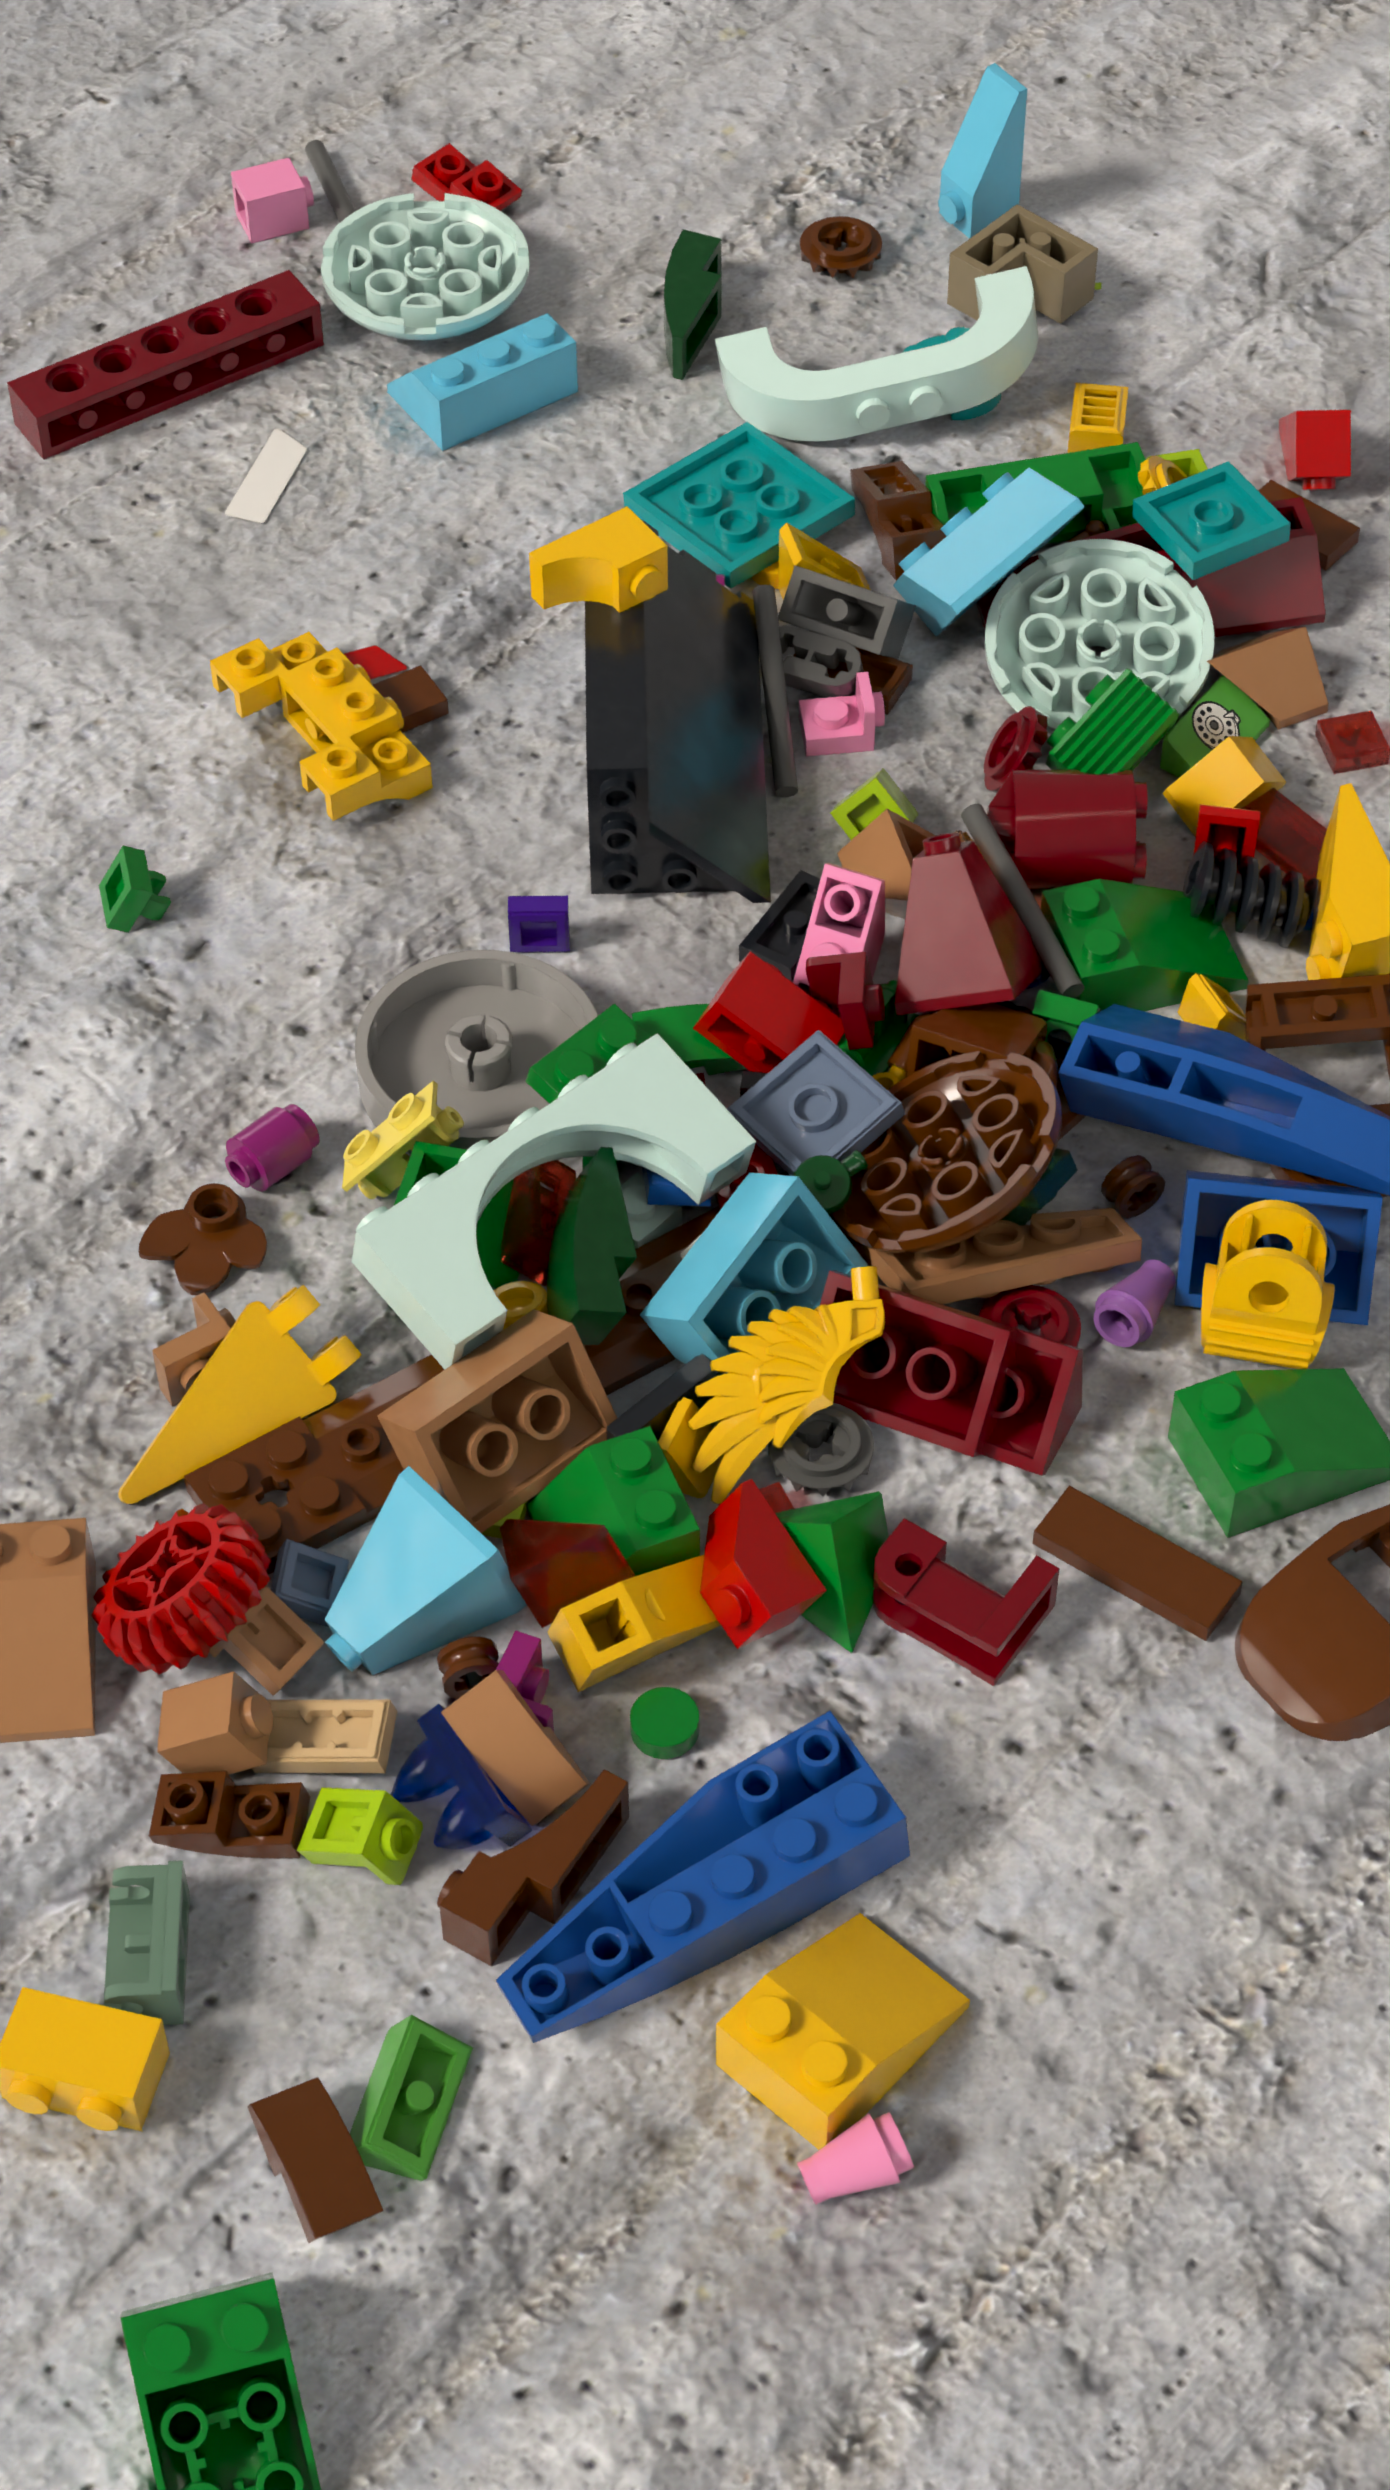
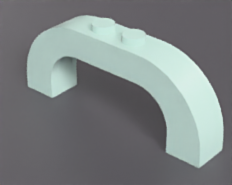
M1024 266L975 278L979 319L970 330L958 338L942 344L835 369L811 371L786 364L775 354L767 327L716 338L715 343L722 379L729 402L742 419L757 429L770 435L797 441L843 439L943 416L980 405L1014 384L1028 368L1035 355L1038 343V326L1034 290L1028 268Z

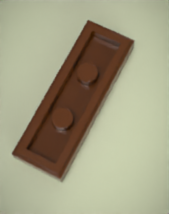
M1070 1485L1034 1530L1033 1545L1204 1641H1207L1241 1594L1243 1581Z

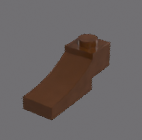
M903 461L850 469L852 491L863 506L873 528L881 551L882 564L892 577L898 580L905 572L899 563L923 542L932 549L947 537L941 530L943 524L932 513L931 492Z
M604 1769L590 1788L567 1811L543 1830L515 1847L492 1857L478 1851L464 1872L459 1869L455 1870L444 1883L437 1901V1906L440 1908L443 1940L492 1966L529 1912L555 1924L629 1819L628 1781Z

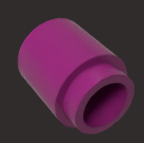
M289 1104L285 1108L274 1107L227 1141L226 1151L228 1156L225 1158V1164L230 1175L239 1185L245 1188L251 1186L253 1189L263 1192L312 1157V1149L320 1143V1136L312 1119L297 1105Z

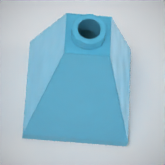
M408 1466L398 1475L325 1618L326 1623L333 1632V1635L325 1641V1644L351 1672L362 1664L372 1675H375L514 1615L528 1604L500 1551Z

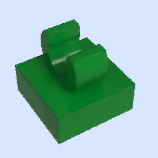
M123 845L99 884L106 926L109 929L129 933L139 915L151 920H160L171 904L170 898L158 896L166 883V876L159 872L148 870L145 850Z
M1039 989L1032 1013L1047 1023L1046 1042L1049 1043L1050 1037L1055 1032L1065 1031L1069 1033L1072 1044L1081 1022L1102 1011L1099 1005Z

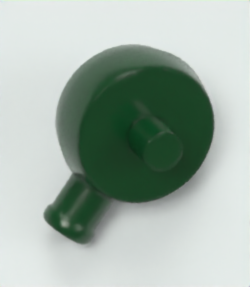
M858 1150L853 1151L851 1155L842 1161L827 1155H817L802 1162L795 1170L793 1176H799L829 1215L838 1211L847 1203L852 1192L851 1177L861 1170H865L868 1164Z

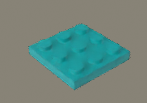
M749 422L742 424L623 493L624 507L628 506L641 520L655 528L661 538L677 550L681 551L684 549L708 568H711L716 574H724V585L730 589L779 561V529L785 523H789L813 539H816L855 516V498Z

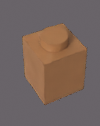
M234 1671L163 1691L157 1752L182 1773L227 1771L230 1775L266 1765L269 1734L272 1732L274 1722L271 1703Z

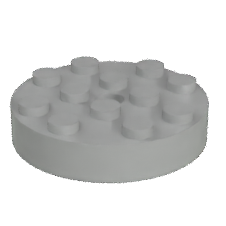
M468 950L448 953L420 962L406 969L383 986L372 998L360 1019L355 1039V1057L359 1091L366 1113L377 1127L388 1118L393 1106L403 1096L409 1093L416 1095L434 1080L438 1084L437 1106L442 1110L447 1106L454 1108L464 1122V1126L459 1129V1138L451 1143L449 1147L468 1150L472 1145L481 1140L492 1142L506 1133L512 1122L521 1113L532 1107H537L541 1110L549 1104L525 1082L530 1067L596 1018L598 1014L587 994L575 981L557 968L526 955L499 950Z

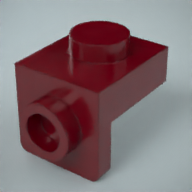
M866 952L808 958L805 971L811 995L813 998L824 1002L831 1010L839 1009L849 1050L873 1048L875 1022L884 1021L885 1004L881 984L873 983Z

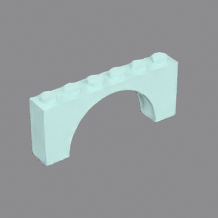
M657 1033L638 1046L635 1043L623 1046L610 1058L605 1068L590 1078L586 1075L576 1077L562 1089L556 1100L541 1110L537 1107L527 1109L512 1122L506 1133L494 1141L481 1140L475 1143L461 1156L457 1165L439 1176L437 1173H431L423 1177L412 1187L407 1198L390 1209L381 1206L370 1212L356 1228L351 1262L439 1364L446 1369L503 1331L507 1309L496 1296L482 1268L477 1248L476 1225L491 1199L504 1185L516 1176L546 1162L569 1157L594 1156L600 1147H612L615 1159L630 1162L661 1175L683 1190L699 1205L747 1172L756 1140Z

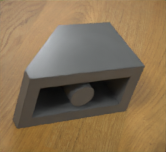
M795 565L778 620L814 633L845 641L855 647L878 655L899 659L916 605Z

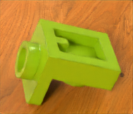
M321 1787L297 1851L312 1864L367 1867L386 1884L401 1885L416 1851L423 1831V1823L385 1790Z

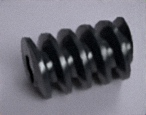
M1203 841L1197 848L1188 866L1184 880L1183 896L1191 899V917L1198 918L1207 904L1213 906V924L1220 926L1229 912L1235 913L1236 932L1242 933L1251 920L1254 919L1258 921V939L1264 941L1272 929L1278 927L1280 928L1279 945L1287 948L1294 937L1301 933L1306 925L1316 900L1319 879L1313 878L1304 886V879L1301 873L1292 870L1282 878L1280 866L1268 863L1259 871L1258 860L1248 855L1237 864L1235 851L1227 848L1219 851L1214 857L1213 845Z

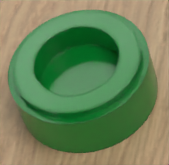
M658 1687L643 1693L634 1702L630 1712V1732L634 1744L644 1754L657 1759H672L687 1753L695 1745L699 1736V1710L695 1701L687 1693L672 1687Z

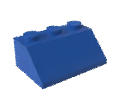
M1187 1170L1180 1227L1174 1305L1202 1307L1205 1264H1217L1223 1231L1226 1223L1234 1213L1254 1202L1281 1200L1297 1204L1311 1212L1320 1221L1325 1230L1327 1253L1324 1282L1333 1283L1335 1287L1329 1321L1368 1325L1383 1200L1380 1193L1356 1187ZM1278 1234L1264 1235L1255 1243L1257 1248L1272 1247L1287 1251L1293 1249L1292 1243L1286 1237Z

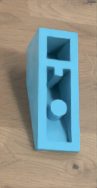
M996 63L986 67L941 171L940 197L938 200L939 214L969 239L1013 206L1019 205L1027 88Z

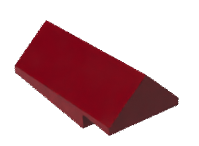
M830 1270L820 1305L853 1301L851 1275ZM878 1284L879 1299H882L885 1310L883 1335L857 1349L841 1367L836 1380L833 1403L853 1410L865 1420L971 1457L983 1455L1041 1476L1046 1475L1082 1407L1083 1349Z

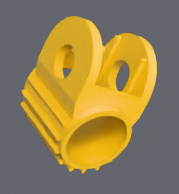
M1263 1200L1246 1205L1231 1216L1223 1231L1217 1264L1206 1263L1204 1268L1201 1307L1202 1348H1204V1354L1294 1369H1308V1365L1312 1364L1327 1329L1335 1287L1333 1283L1324 1282L1327 1237L1322 1224L1311 1212L1291 1202ZM1278 1234L1286 1237L1292 1243L1293 1249L1287 1251L1272 1247L1257 1248L1255 1243L1264 1235Z

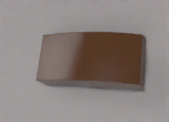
M227 1771L161 1774L149 1837L156 1844L199 1853L246 1858H300L301 1854L297 1851V1848L305 1830L311 1796L302 1782L235 1785Z
M318 2077L247 2106L274 2177L280 2174L283 2176L308 2243L357 2224L384 2211L352 2137Z

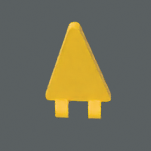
M301 1285L298 1289L296 1287L290 1289L270 1309L259 1301L251 1302L245 1307L119 1489L118 1496L121 1502L134 1504L176 1483L196 1469L299 1416L303 1418L334 1402L337 1393L329 1381L345 1371L362 1354L350 1339L343 1335L340 1338L337 1336L333 1337L310 1359L291 1337L288 1331L302 1322L320 1306V1303L305 1285Z

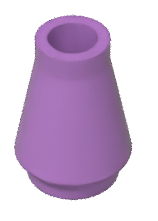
M1147 1260L1137 1271L1103 1292L1097 1298L1093 1320L1097 1331L1106 1341L1115 1346L1130 1347L1136 1343L1146 1341L1151 1336L1166 1298L1176 1283L1175 1275L1170 1267L1159 1260Z

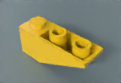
M704 1555L622 1580L560 1609L547 1633L578 1692L721 1626L700 1594Z

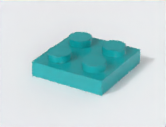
M1229 461L1133 499V518L1192 580L1289 541L1291 523Z

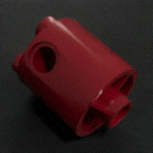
M1012 770L988 805L987 815L1029 889H1054L1096 879L1131 884L1133 879H1145L1147 865L1146 843L1136 841V819H1146L1148 791L1147 783L1134 782L1132 770L1102 775L1087 774L1079 770Z

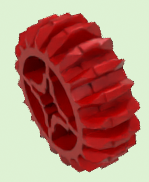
M202 1503L195 1506L190 1513L184 1509H179L171 1520L165 1523L157 1520L154 1528L146 1535H136V1543L128 1551L117 1554L119 1562L114 1568L105 1571L102 1576L105 1585L99 1588L93 1596L97 1605L91 1616L98 1624L97 1630L104 1637L103 1642L116 1657H121L126 1664L132 1665L140 1673L152 1669L160 1675L167 1672L172 1665L182 1670L187 1667L193 1657L197 1655L203 1658L208 1657L210 1648L220 1641L228 1642V1634L236 1626L247 1623L246 1612L250 1608L259 1605L262 1601L259 1591L266 1587L270 1580L266 1570L271 1560L265 1553L264 1545L258 1539L259 1534L246 1519L242 1520L236 1512H230L222 1504L209 1508L206 1504Z

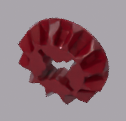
M1025 707L1018 713L1011 715L1001 725L992 739L984 761V781L988 790L997 793L1012 770H1033L1037 759L1042 756V746L1048 739V731L1046 730L1048 722L1047 716L1034 707Z
M1028 1285L1001 1291L999 1294L989 1298L979 1313L980 1317L1017 1329L1018 1324L1023 1325L1028 1330L1040 1328V1336L1078 1347L1081 1336L1079 1315L1074 1306L1065 1297L1051 1289Z

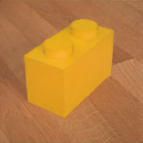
M22 1987L0 2042L1 2097L6 2099L13 2107L31 2114H45L49 2109L74 2115L84 2124L98 2130L114 2131L120 2126L142 2131L170 2054L163 2021L159 2018Z

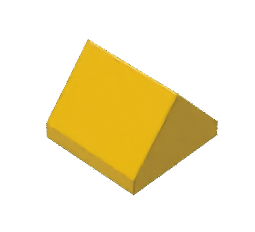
M1195 973L1187 983L1177 1012L1185 1022L1229 1032L1245 1040L1246 1015L1228 990L1204 975Z

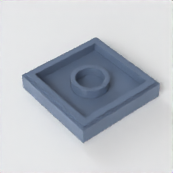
M820 1030L816 1031L727 1108L756 1140L755 1144L790 1176H793L795 1170L802 1162L813 1156L827 1155L842 1161L855 1150L861 1153L905 1114L902 1103Z

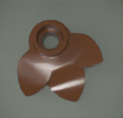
M218 1183L206 1184L197 1188L190 1195L184 1209L158 1215L150 1223L139 1243V1257L141 1259L175 1261L174 1269L178 1282L183 1290L190 1295H199L203 1292L209 1293L217 1289L227 1279L232 1265L245 1269L260 1268L267 1251L265 1233L260 1226L247 1219L246 1207L241 1197L230 1187Z

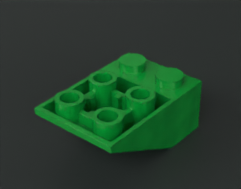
M273 2273L122 2311L120 2320L157 2490H321Z

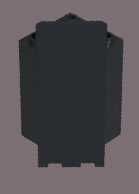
M643 521L659 537L658 531ZM667 546L668 590L621 613L613 606L585 601L586 767L591 894L735 891L752 903H771L759 646L753 599L742 591L734 594L717 582L716 573L684 549L677 553Z

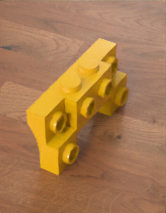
M307 632L271 650L257 638L210 660L213 687L219 693L229 688L232 690L235 697L236 712L242 718L282 700L283 716L316 752L300 761L302 786L308 793L317 788L324 793L327 815L332 821L377 801L385 799L410 800L433 788L431 763L400 731L404 726V721L397 704L390 697L384 698L372 685L365 669L360 664L353 665L337 647L327 651L310 632Z

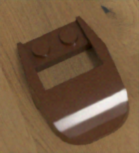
M1390 974L1247 985L1246 1042L1266 1052V1049L1383 1040L1390 1080ZM1390 1103L1369 1105L1390 1116ZM1269 1164L1273 1175L1278 1180L1355 1187ZM1381 1194L1382 1197H1387V1196H1389V1195Z
M1390 1504L1340 1522L1300 1553L1258 1591L1250 1602L1237 1630L1235 1656L1245 1679L1286 1723L1308 1736L1327 1741H1348L1363 1738L1390 1726V1623L1331 1564V1562L1352 1549L1358 1552L1370 1547L1390 1568Z

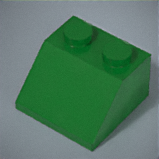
M651 1426L587 1446L527 1505L528 1515L569 1605L622 1580L700 1556V1528Z

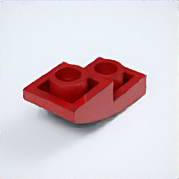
M450 143L413 166L411 180L438 201H445V193L456 194L479 200L501 211L521 198L522 190L491 162L485 160L478 166H475Z

